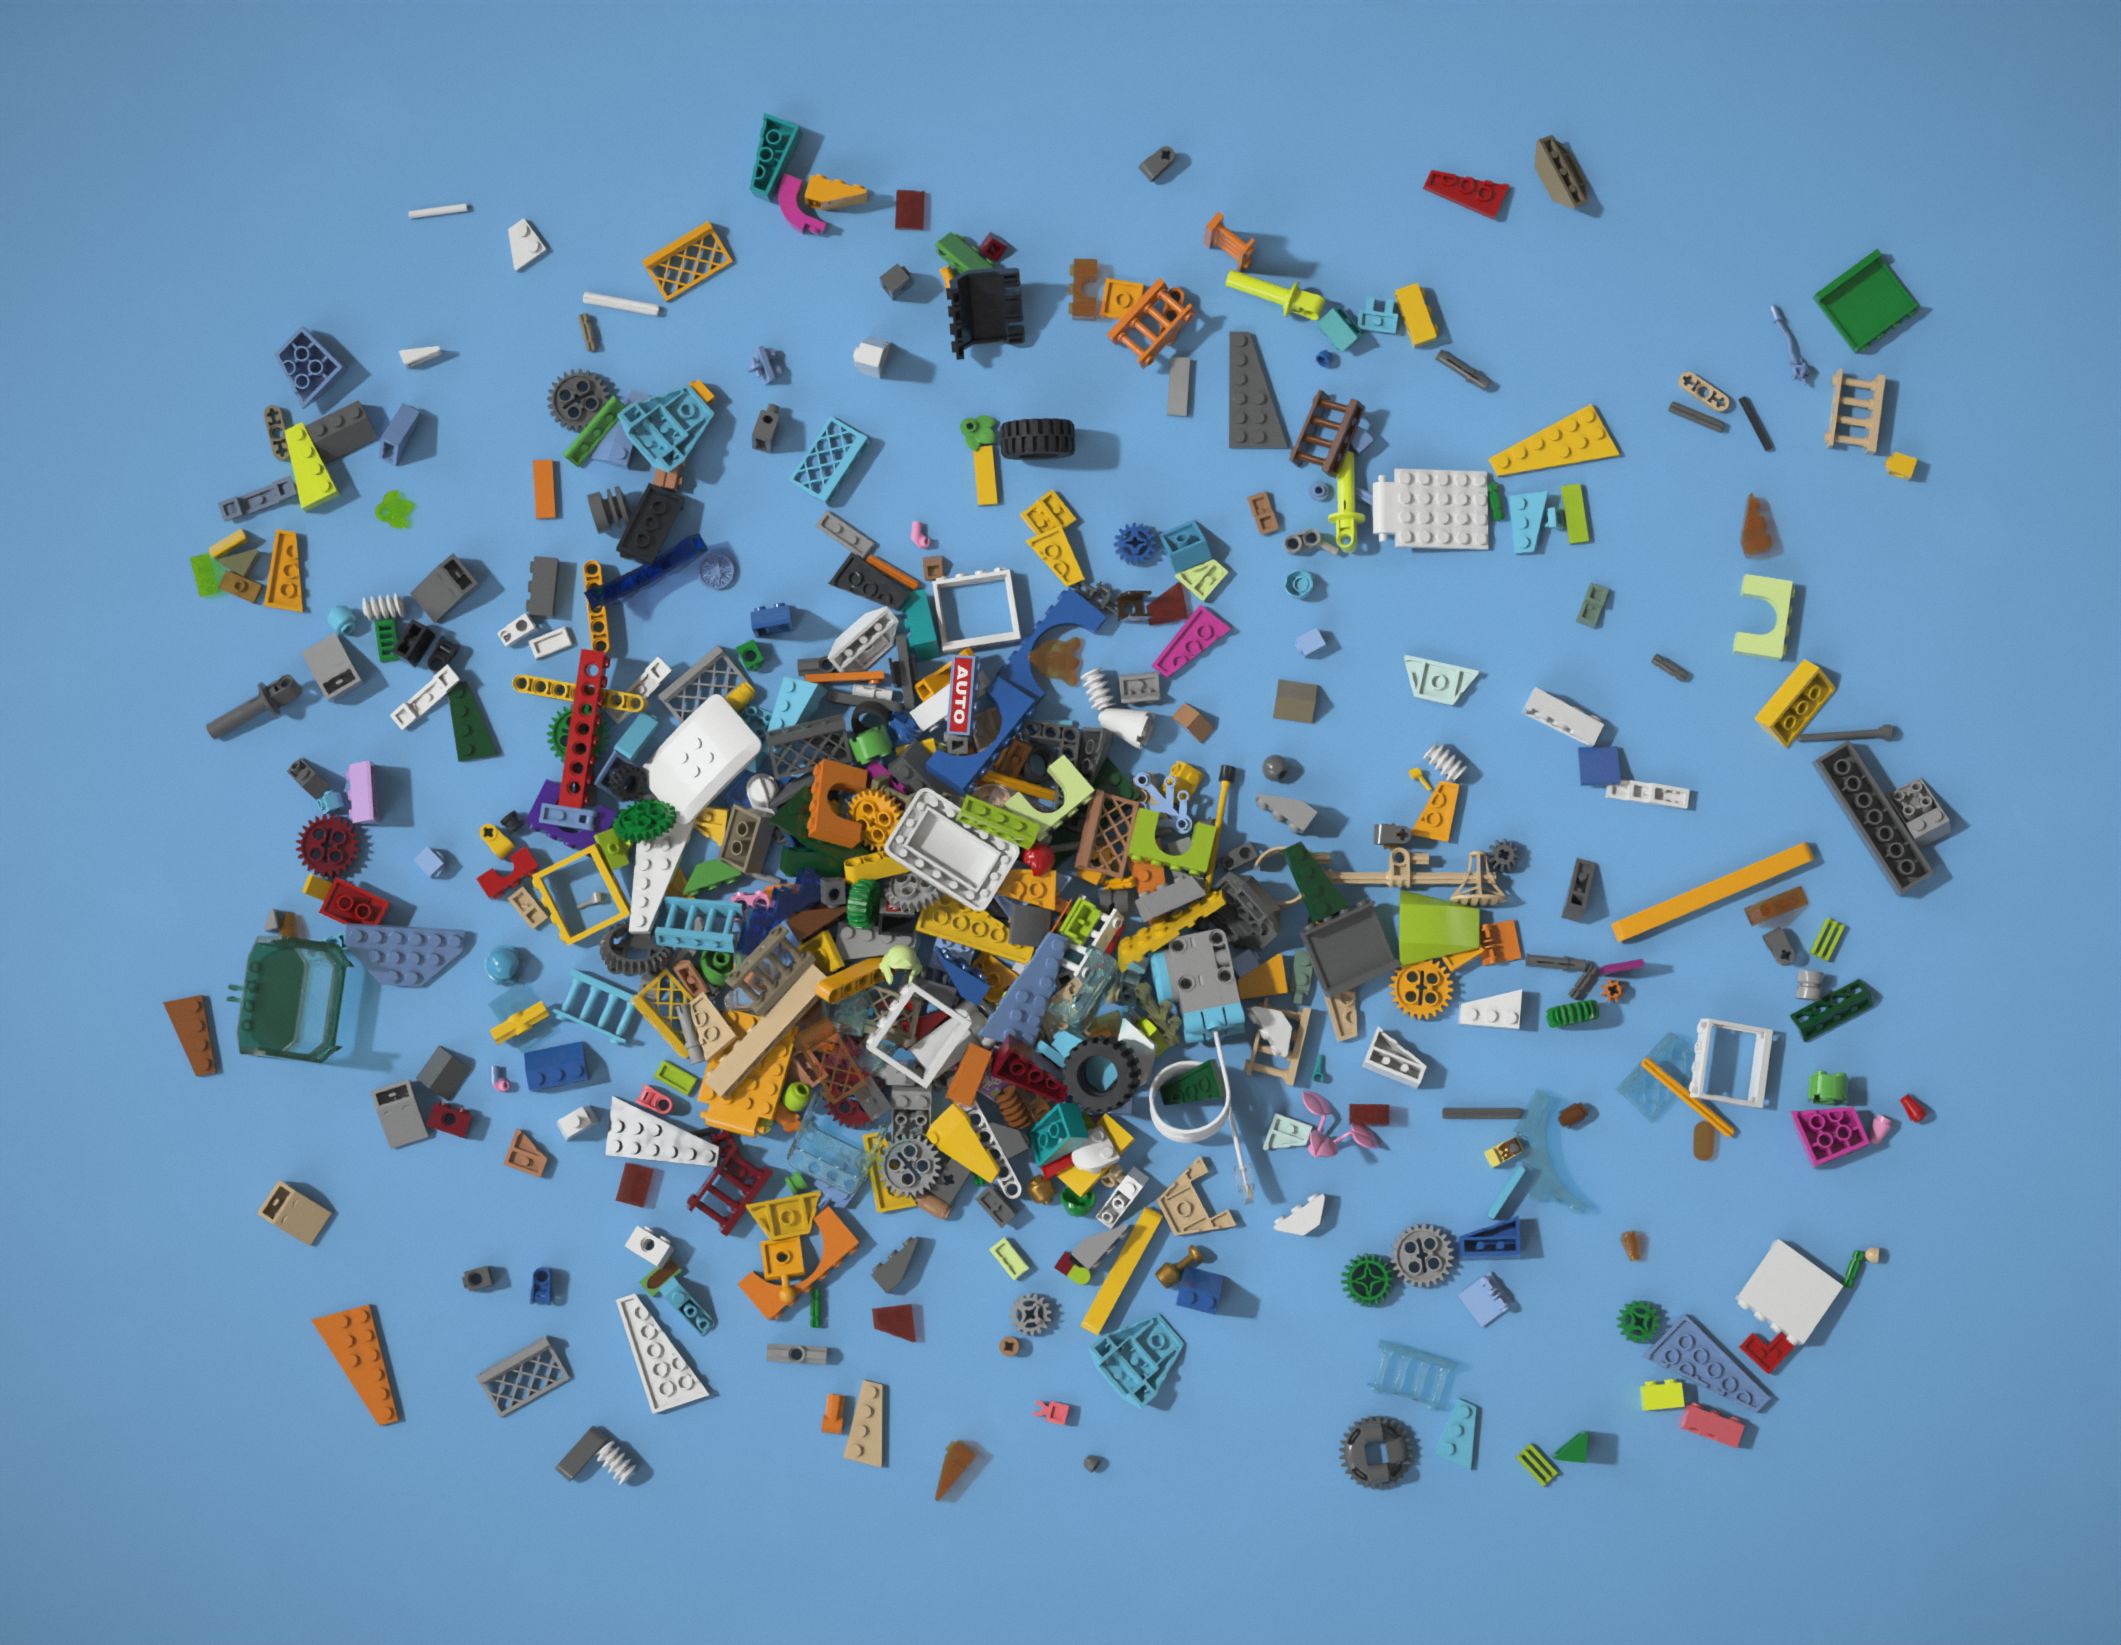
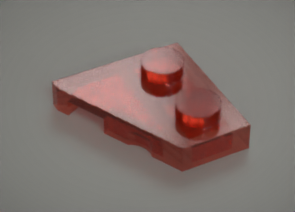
M1176 583L1146 606L1147 613H1153V617L1148 619L1149 626L1188 619L1182 583Z
M912 1304L872 1308L874 1329L910 1342H916Z

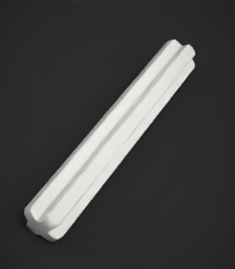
M585 292L583 295L584 303L658 316L660 308L655 304Z

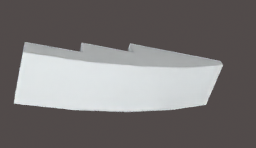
M1621 780L1620 785H1607L1605 798L1687 809L1690 789L1656 783Z

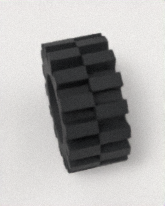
M632 764L618 765L619 769H614L615 774L611 773L610 775L613 779H609V783L612 784L609 786V789L622 800L635 801L634 797L640 798L639 793H644L642 788L647 787L644 782H647L646 774L642 772L643 770ZM632 776L631 785L624 789L626 778Z

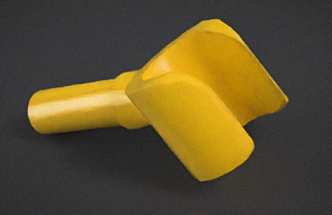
M1413 768L1408 771L1412 780L1419 778L1427 791L1432 789L1424 779L1419 768Z

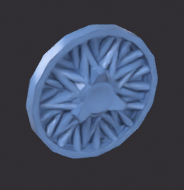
M719 553L705 556L699 563L697 570L702 584L714 590L723 589L729 585L734 576L732 562L724 554Z

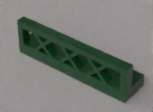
M1857 979L1823 997L1821 1001H1816L1791 1014L1790 1018L1798 1028L1802 1040L1806 1042L1873 1007L1874 1004L1870 992L1860 979ZM1857 987L1861 989V992L1857 994H1850L1851 990ZM1838 997L1844 998L1840 1003H1833L1834 999ZM1826 1007L1825 1011L1816 1012L1817 1008ZM1802 1016H1809L1808 1020L1802 1023L1798 1021V1018Z

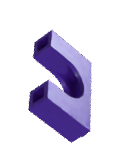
M546 779L525 820L529 823L528 827L536 832H539L541 829L547 832V837L555 841L559 838L565 841L563 845L573 850L575 846L583 850L597 843L594 838L596 834L613 828V819L617 818V813L599 805L596 810L597 816L593 822V825H595L594 831L582 830L577 833H568L561 830L559 826L539 823L542 803L558 805L561 785Z

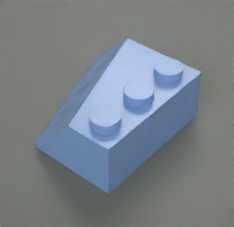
M303 326L275 353L302 409L322 397L348 369Z

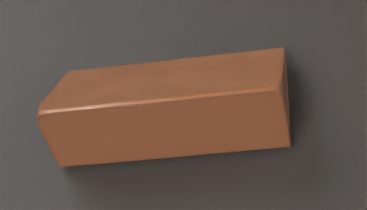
M691 960L675 961L673 969L693 998L702 992L708 993L710 991Z

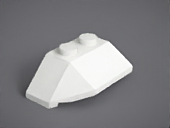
M887 606L865 613L835 640L828 655L829 661L840 673L864 671L893 646L899 620Z

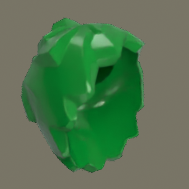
M1070 1187L1064 1188V1192L1060 1194L1066 1212L1074 1217L1087 1215L1093 1210L1096 1203V1196L1092 1188L1083 1198L1079 1197Z

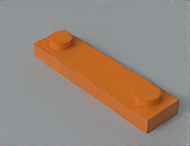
M884 671L806 674L805 681L816 683L820 686L822 684L869 682V685L881 684V681H885Z

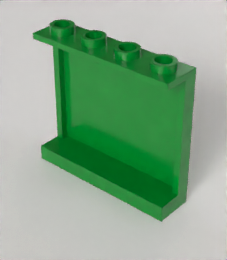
M1878 248L1813 296V300L1854 353L1859 350L1861 352L1865 351L1871 346L1870 342L1876 339L1878 341L1886 335L1885 331L1891 327L1893 330L1902 323L1901 319L1905 316L1907 318L1913 316L1917 312L1916 308L1920 305L1919 302L1915 304L1880 258L1882 254Z

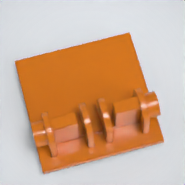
M1061 897L1055 898V911L1060 913V916L1050 932H1058L1063 924L1060 919L1063 915L1067 916L1073 907L1070 904L1072 899L1067 902Z
M1514 920L1479 926V943L1485 950V953L1481 955L1483 966L1521 958Z

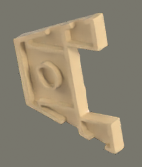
M1074 977L1049 999L1043 1016L1042 1026L1050 1044L1054 1042L1055 1039L1053 1037L1060 1029L1065 1030L1067 1028L1087 1038L1098 1035L1112 1036L1107 1023L1087 1030L1072 996L1091 989L1088 980L1085 984H1081Z
M1201 1156L1156 1200L1174 1236L1236 1225L1228 1209L1209 1218L1196 1194L1191 1181L1209 1172Z

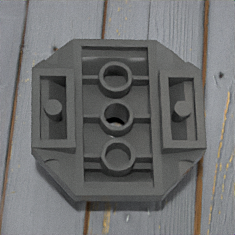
M1229 871L1211 889L1210 892L1222 890L1226 897V904L1210 914V921L1217 929L1225 932L1227 940L1234 948L1261 951L1282 932L1280 927L1281 907L1253 876L1236 875Z

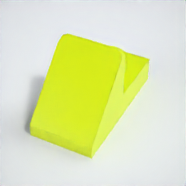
M1144 1016L1136 1023L1135 1027L1145 1033L1146 1037L1157 1045L1155 1057L1158 1058L1169 1047L1163 1040V1035Z

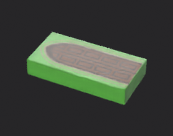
M669 1257L662 1269L656 1267L639 1283L654 1297L660 1291L659 1288L672 1276L676 1277L683 1270Z

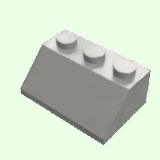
M1185 875L1174 879V884L1168 886L1167 883L1157 886V891L1150 893L1148 890L1139 894L1140 898L1134 902L1145 923L1200 899L1206 895L1205 891L1192 876L1185 878Z

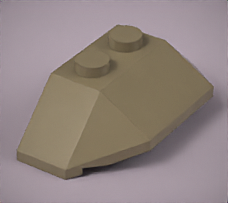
M1553 135L1537 140L1534 167L1552 201L1571 209L1586 205L1588 203V184L1571 152L1562 143L1557 141Z

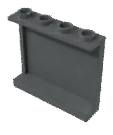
M1367 898L1356 902L1357 906L1352 908L1348 906L1340 910L1339 914L1329 915L1321 919L1322 921L1317 924L1314 922L1303 926L1304 929L1299 931L1325 997L1332 998L1401 966L1399 960L1393 957L1373 907L1376 904L1375 901L1367 900Z

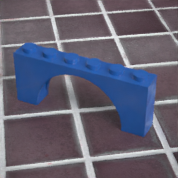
M1071 588L1060 593L1057 598L1059 602L1055 607L1051 605L1045 612L1046 618L1043 621L1039 620L1033 627L1034 633L1030 637L1027 635L1023 639L1021 649L1018 652L1015 650L1008 658L1010 661L1006 667L1002 666L996 673L998 677L1034 699L1036 706L1045 696V692L1035 682L1030 669L1031 652L1038 639L1049 630L1060 626H1077L1095 634L1107 619L1103 613Z
M998 676L985 690L987 699L995 705L1002 717L1001 729L994 742L983 751L968 756L950 755L937 749L926 763L928 773L964 797L975 789L977 781L981 777H985L990 765L998 761L1002 750L1010 746L1015 734H1019L1023 730L1024 723L1028 718L1031 719L1036 713L1034 699Z

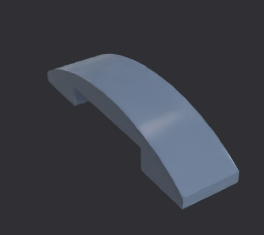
M285 477L272 482V485L243 496H235L219 502L218 505L224 521L251 515L296 496L297 491L292 477Z

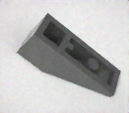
M1580 858L1576 859L1561 918L1578 923L1581 922L1586 909L1596 863Z

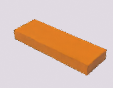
M533 460L536 519L556 518L553 460Z

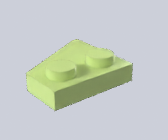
M1215 559L1180 572L1174 577L1199 600L1204 601L1228 571Z

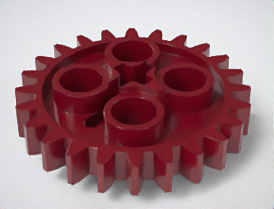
M323 814L322 820L315 816L316 822L313 823L311 820H308L310 826H302L305 833H298L302 837V840H296L297 843L301 844V847L296 848V851L302 852L298 859H305L302 862V866L309 864L307 871L310 872L315 869L314 875L316 876L320 872L323 878L326 877L327 873L333 878L334 872L341 876V870L343 869L348 872L347 865L354 866L351 860L358 859L354 853L361 851L356 848V845L361 842L355 840L359 834L352 833L355 827H348V820L342 823L341 816L337 820H335L334 814H331L330 819H328L326 814ZM329 829H332V833L329 840ZM319 830H323L325 833L324 838L321 840H317L315 837L316 832ZM343 833V841L337 843L335 841L336 834ZM328 842H330V844H332L333 846L332 848H328V862L324 863V859L327 854V849L324 847V844H328ZM320 849L322 852L321 857L313 859V852ZM335 852H340L341 859L338 862L332 861V855Z
M851 1065V1069L848 1071L844 1066L843 1073L836 1070L837 1077L830 1075L832 1083H825L829 1089L823 1090L824 1093L828 1094L827 1097L822 1098V1100L828 1101L824 1108L831 1109L827 1113L828 1116L835 1115L832 1121L835 1122L840 1119L839 1126L846 1122L847 1129L851 1127V1124H854L855 1129H858V1124L860 1123L864 1128L866 1127V1121L873 1124L867 1113L860 1110L858 1100L855 1103L852 1099L837 1100L838 1096H851L853 1094L850 1089L847 1093H841L838 1089L839 1085L846 1082L851 1088L869 1076V1068L863 1072L861 1065L858 1067V1070H855L854 1065ZM875 1072L872 1073L870 1076L878 1088L883 1090L885 1086L878 1085L882 1081L881 1078L875 1080ZM843 1102H848L851 1106L848 1113L840 1111V1105Z

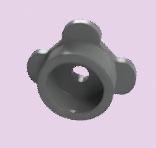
M943 1073L933 1081L936 1092H940L943 1088L948 1089L947 1081L950 1078L948 1073Z

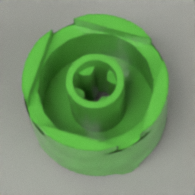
M881 725L880 730L874 727L856 735L855 740L852 737L848 739L857 762L861 761V764L871 762L873 757L878 754L880 757L886 756L891 753V748H893L885 725Z
M737 946L735 953L703 950L699 962L700 975L711 984L720 987L725 986V980L728 978L729 973L741 964V957Z
M1815 1071V1074L1809 1076L1808 1102L1813 1100L1814 1104L1835 1105L1836 1101H1841V1105L1847 1104L1849 1084L1847 1074L1837 1072L1835 1075H1828L1826 1071Z

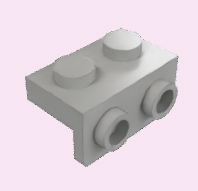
M1158 671L1119 675L1121 703L1133 705L1139 701L1154 703L1161 699Z

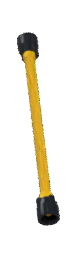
M1221 765L1218 781L1221 782L1222 789L1214 825L1217 828L1203 888L1206 895L1202 897V900L1211 893L1228 789L1231 784H1234L1236 767L1230 765ZM1210 915L1198 917L1192 929L1199 932L1208 931Z

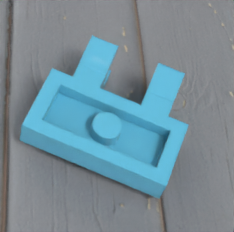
M1367 296L1365 310L1359 309L1357 326L1360 330L1396 334L1398 314L1393 313L1394 299H1386L1385 311L1378 312L1373 311L1375 297Z

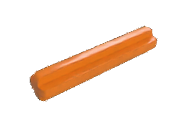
M870 554L866 563L911 591H915L918 588L919 582L874 555Z

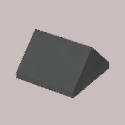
M438 1046L416 1079L449 1101L471 1068Z

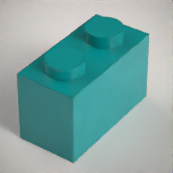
M1340 305L1333 307L1317 322L1320 326V331L1332 340L1333 346L1341 352L1350 349L1364 335Z

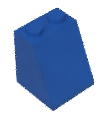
M1185 1267L1175 1305L1215 1315L1223 1276Z

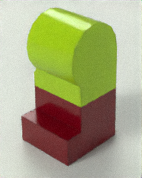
M1065 1251L1054 1268L1079 1285L1086 1284L1090 1280L1089 1271L1084 1267L1079 1268L1069 1261L1072 1255Z

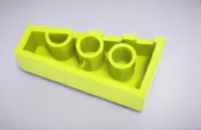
M303 422L285 430L300 504L304 512L339 496L340 493Z

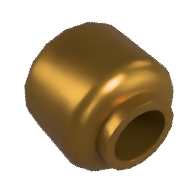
M1039 1174L1028 1181L1027 1191L1034 1203L1046 1205L1053 1201L1056 1188L1051 1180H1047L1045 1176Z

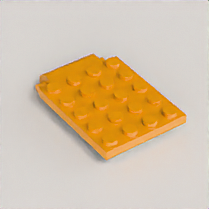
M724 1008L722 1016L737 1034L738 1038L707 1064L697 1101L710 1105L708 1111H701L700 1118L706 1119V1126L756 1138L758 1133L765 1134L766 1126L760 1125L762 1118L774 1120L800 1027L794 1026L728 1098L724 1100L704 1082L706 1075L711 1069H715L720 1064L719 1061L725 1054H729L734 1049L733 1046L738 1040L743 1039L747 1035L748 1029L761 1020L760 1016Z

